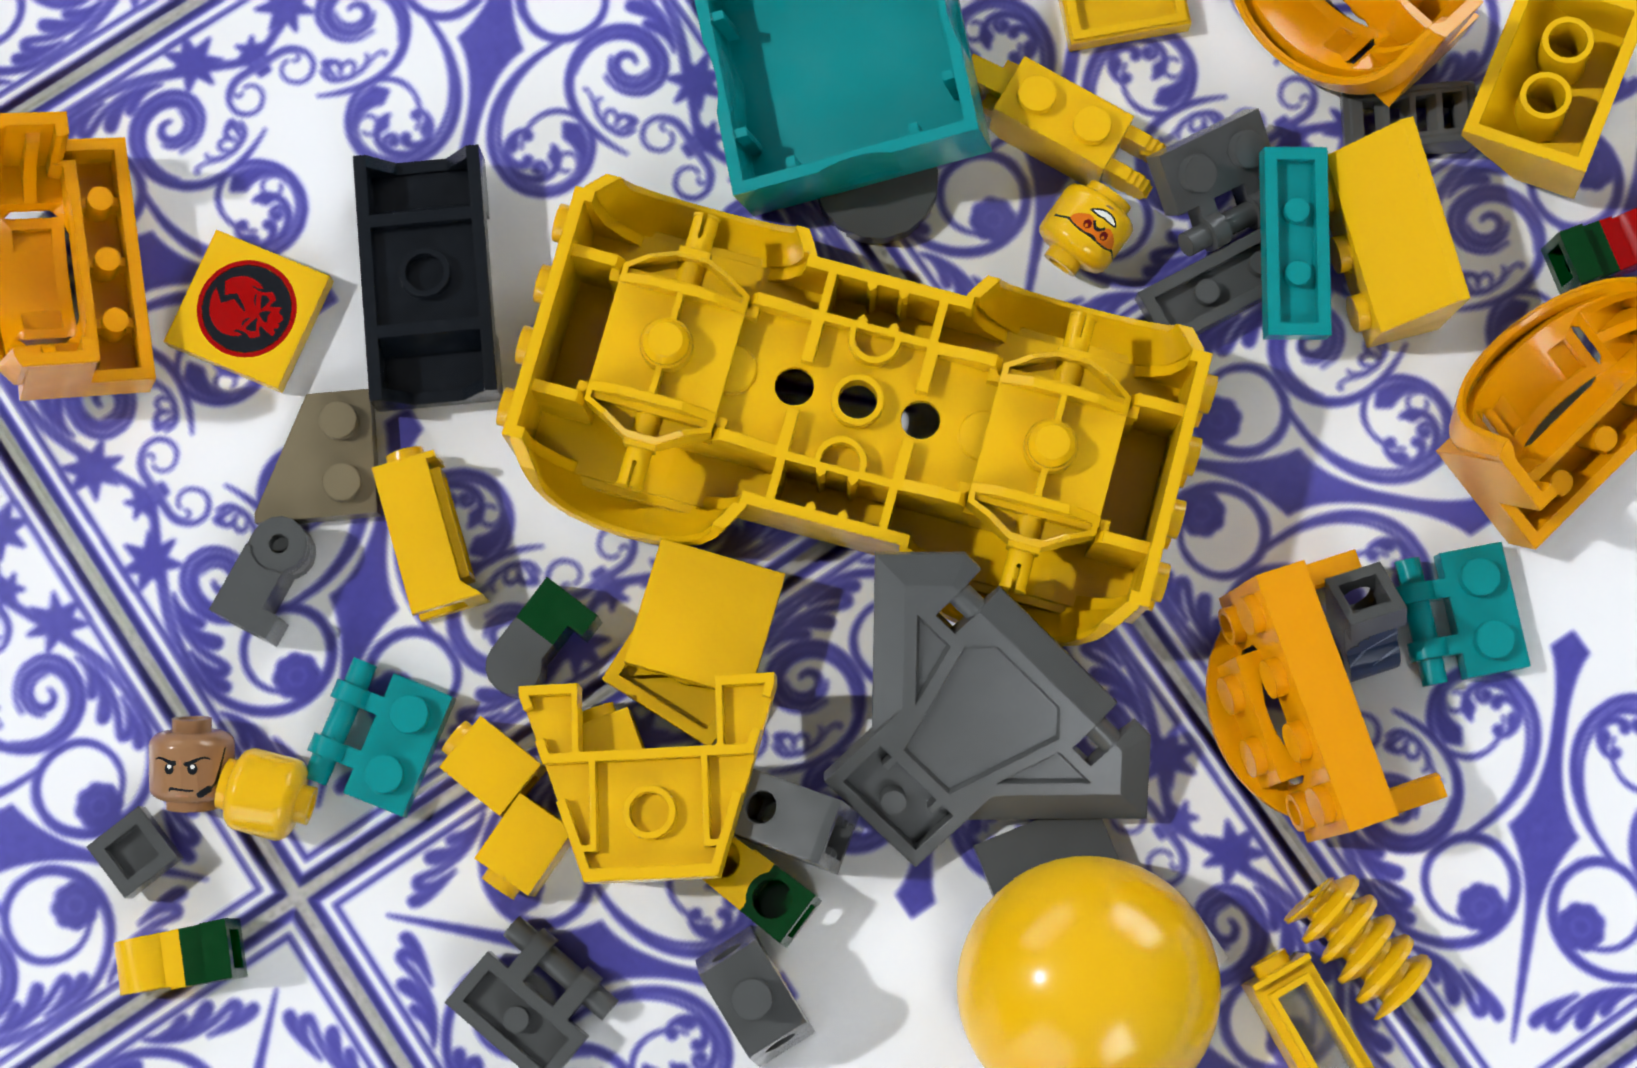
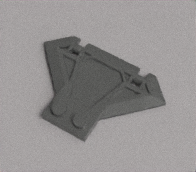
M965 551L875 552L872 727L824 771V782L915 867L967 820L1147 819L1150 733L1135 718L1119 730L1111 724L1105 716L1117 704L1116 699L1001 586H998L983 598L969 584L981 570V567ZM948 603H951L963 615L953 626L939 613ZM1085 736L1098 746L1088 757L1076 746Z

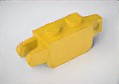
M974 53L972 54L981 101H983L984 114L991 118L989 129L999 139L1087 186L1091 179L1098 182L1103 181L1139 200L1147 199L1153 188L1150 180L1140 172L1114 159L1119 149H1122L1147 163V156L1167 146L1158 139H1154L1151 135L1131 125L1134 119L1133 115L1026 56L1023 57L1020 64L1007 60L1005 65L1001 67Z

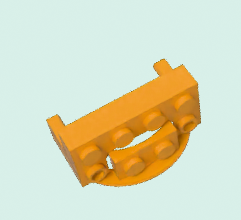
M1232 0L1242 20L1255 38L1272 56L1291 71L1316 85L1332 91L1354 95L1375 94L1388 107L1457 44L1479 17L1475 12L1483 4L1482 0H1343L1358 18L1365 20L1368 25L1367 27L1346 17L1325 0ZM1374 39L1375 45L1355 63H1351Z
M67 111L0 113V373L13 385H18L20 401L146 393L151 391L156 380L125 137L68 139ZM51 211L56 215V217L5 219L10 212ZM65 228L69 234L79 313L77 324L70 288Z
M1616 277L1591 282L1562 293L1536 307L1493 340L1476 359L1461 384L1450 419V438L1436 452L1508 544L1536 550L1637 450V277ZM1572 327H1580L1601 355L1600 364L1592 357L1576 336ZM1595 377L1592 385L1532 444L1525 446L1536 428L1561 402Z
M1355 549L1307 565L1305 560H1301L1255 575L1220 597L1219 601L1222 608L1218 611V620L1221 630L1214 642L1206 672L1205 691L1209 722L1213 736L1226 763L1238 780L1254 796L1275 811L1288 816L1296 830L1304 832L1307 843L1350 833L1397 817L1399 813L1448 797L1441 777L1437 772L1391 788L1388 787L1316 593L1317 589L1325 587V579L1362 567ZM1252 645L1257 649L1245 654V649ZM1263 686L1271 698L1279 699L1287 721L1282 727L1284 743L1277 734L1269 717ZM1303 775L1302 783L1293 785L1289 781Z

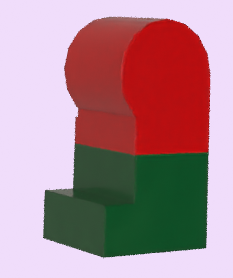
M1637 208L1614 218L1610 216L1585 226L1579 224L1560 231L1541 248L1559 294L1591 282L1621 277L1637 270ZM1565 260H1566V262H1567V264H1568V267H1569L1571 273L1568 271V269H1567V267H1566V265H1565Z

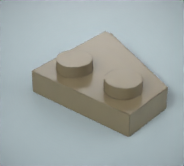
M369 389L306 394L255 511V524L259 526L261 522L278 516L291 518L298 524L382 516L381 501L372 472V467L378 466L375 407L369 401Z

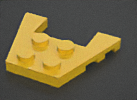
M774 672L715 675L717 743L715 745L583 752L582 687L578 683L518 686L520 702L523 710L528 715L536 738L535 744L557 798L556 804L584 883L609 884L722 877L776 693L777 675Z

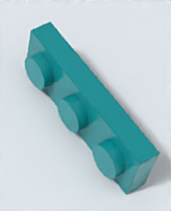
M1264 147L1259 152L1263 340H1326L1332 336L1327 147Z

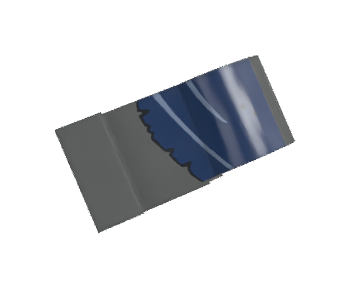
M1381 562L1325 579L1326 620L1349 682L1351 683L1399 667L1401 654L1398 644V627L1406 625L1407 606ZM1356 588H1370L1368 594L1355 604L1349 605L1344 597L1348 592Z

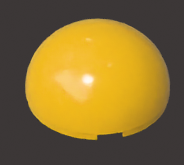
M1072 856L1052 860L1023 872L997 892L985 907L982 908L967 935L961 952L957 973V1003L966 1037L984 1068H1196L1210 1045L1216 1029L1221 1003V975L1217 955L1204 923L1185 897L1168 882L1140 866L1123 860L1100 856Z

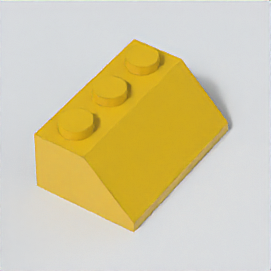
M1515 0L1461 136L1513 179L1574 199L1637 43V0Z
M1414 116L1400 119L1328 154L1329 227L1333 236L1330 237V257L1332 258L1331 263L1336 273H1344L1351 295L1346 298V310L1353 330L1356 333L1362 332L1367 348L1439 330L1471 297Z

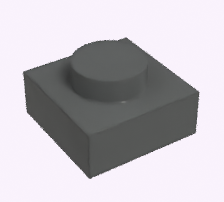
M142 806L135 808L87 846V849L122 896L128 899L135 897L184 858L148 809Z

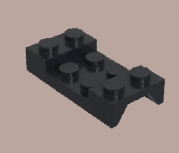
M466 145L446 159L394 163L368 155L353 156L370 403L378 412L500 401L503 394L500 346L495 330L487 227V219H490L486 165L479 145Z

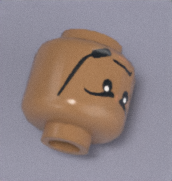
M181 716L172 718V730H165L155 734L149 742L150 793L155 798L166 801V810L171 812L189 813L216 810L214 800L221 772L228 759H235L234 737L227 731L212 728V717Z

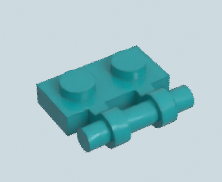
M1502 542L1437 554L1433 557L1438 576L1437 580L1425 581L1420 557L1394 562L1399 586L1396 589L1407 606V621L1412 638V643L1407 644L1410 663L1418 664L1423 687L1448 682L1443 658L1456 656L1461 680L1510 672L1531 666ZM1443 600L1451 632L1450 636L1438 637L1430 602Z
M354 657L344 681L337 679L330 697L336 700L321 735L314 732L307 750L312 752V756L307 765V779L327 786L336 762L353 769L343 791L344 794L407 818L454 707L456 698L395 673L391 678L384 697L370 692L368 687L377 666ZM359 709L376 715L361 751L344 744Z

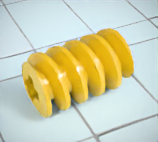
M1349 874L1334 880V877H1330L1297 903L1283 920L1287 925L1303 918H1307L1310 921L1301 940L1305 945L1321 938H1325L1328 941L1319 960L1323 965L1339 958H1343L1346 961L1344 968L1337 978L1338 982L1342 985L1361 978L1364 984L1355 1001L1360 1005L1379 998L1382 1005L1373 1019L1377 1021L1401 1006L1419 989L1429 974L1432 960L1425 954L1408 958L1414 946V940L1410 935L1402 934L1389 939L1396 926V920L1392 915L1384 914L1370 920L1377 907L1378 900L1371 894L1352 900L1359 887V879L1355 875Z

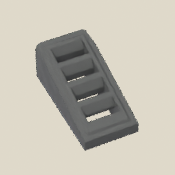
M1446 81L1412 85L1390 107L1385 105L1375 94L1354 95L1342 93L1340 96L1343 147L1365 137L1363 109H1374L1375 131L1391 124L1390 109H1399L1400 119L1414 116L1417 126L1416 108H1426L1427 131L1419 132L1425 154L1467 153L1473 145L1463 138L1461 134L1476 98L1474 81ZM1443 107H1450V129H1444Z

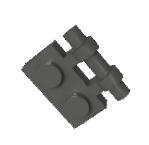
M1259 108L1244 109L1146 157L1165 216H1179L1188 212L1193 228L1178 236L1179 246L1187 256H1192L1204 249L1214 252L1230 244L1232 235L1248 227L1253 230L1260 229L1259 152L1264 147H1271ZM1232 190L1237 206L1220 213L1214 198Z
M519 916L503 934L508 941L521 951L512 964L508 966L492 951H487L444 1003L519 1068H564L589 1038V1035L570 1019L583 1004L600 1020H603L619 1000L600 985L603 977L590 966L583 970L558 949L556 945L559 940L548 930L542 928L540 931H537L525 919ZM538 966L566 990L554 1005L526 982L527 978Z

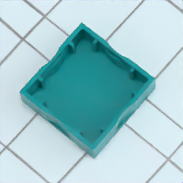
M695 0L703 44L710 56L716 75L718 89L717 116L732 193L753 216L993 152L959 0Z

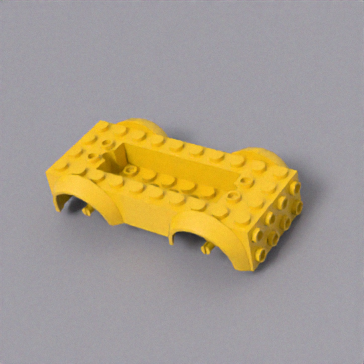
M610 174L601 176L585 185L584 188L575 186L570 205L560 204L554 219L551 235L552 241L558 243L552 266L546 264L541 266L534 287L533 301L540 303L533 327L527 325L523 327L516 347L515 363L522 365L515 389L505 388L500 399L496 417V424L503 426L502 436L515 454L524 475L532 487L551 505L570 517L596 529L623 538L656 545L660 544L661 538L687 546L701 545L717 538L738 518L875 555V552L965 551L981 567V570L969 584L983 598L998 586H1001L1062 647L1079 646L1096 641L1123 622L1133 624L1146 610L1152 611L1155 602L1161 603L1171 569V564L1160 562L1163 549H1168L1172 538L1177 539L1187 506V501L1177 499L1178 490L1184 487L1187 476H1193L1202 448L1203 439L1192 436L1194 427H1199L1203 413H1209L1218 384V376L1208 374L1213 353L1204 351V347L1192 327L1180 324L1166 325L1087 308L1022 289L1000 278L989 275L968 292L967 296L818 257L809 228L798 225L774 224L711 209L645 189L621 177ZM787 370H802L811 377L814 390L811 397L805 403L789 405L781 401L775 391L776 381ZM852 386H863L869 389L876 398V408L870 415L864 418L856 419L847 416L842 412L838 404L839 397L844 390ZM926 403L937 411L940 425L932 436L925 439H917L904 431L901 424V416L904 410L911 404ZM948 603L939 612L945 619L957 623L963 617L951 603Z

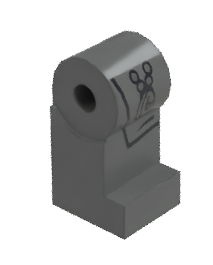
M284 516L271 517L261 522L254 530L248 543L244 546L209 610L221 619L277 647L289 624L275 614L294 580L307 574L314 564L316 545L311 535L296 521Z

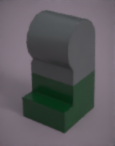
M546 577L491 648L486 658L485 668L489 681L502 694L519 699L518 686L544 685L547 679V665L553 660L573 633L588 643L603 622L597 614Z

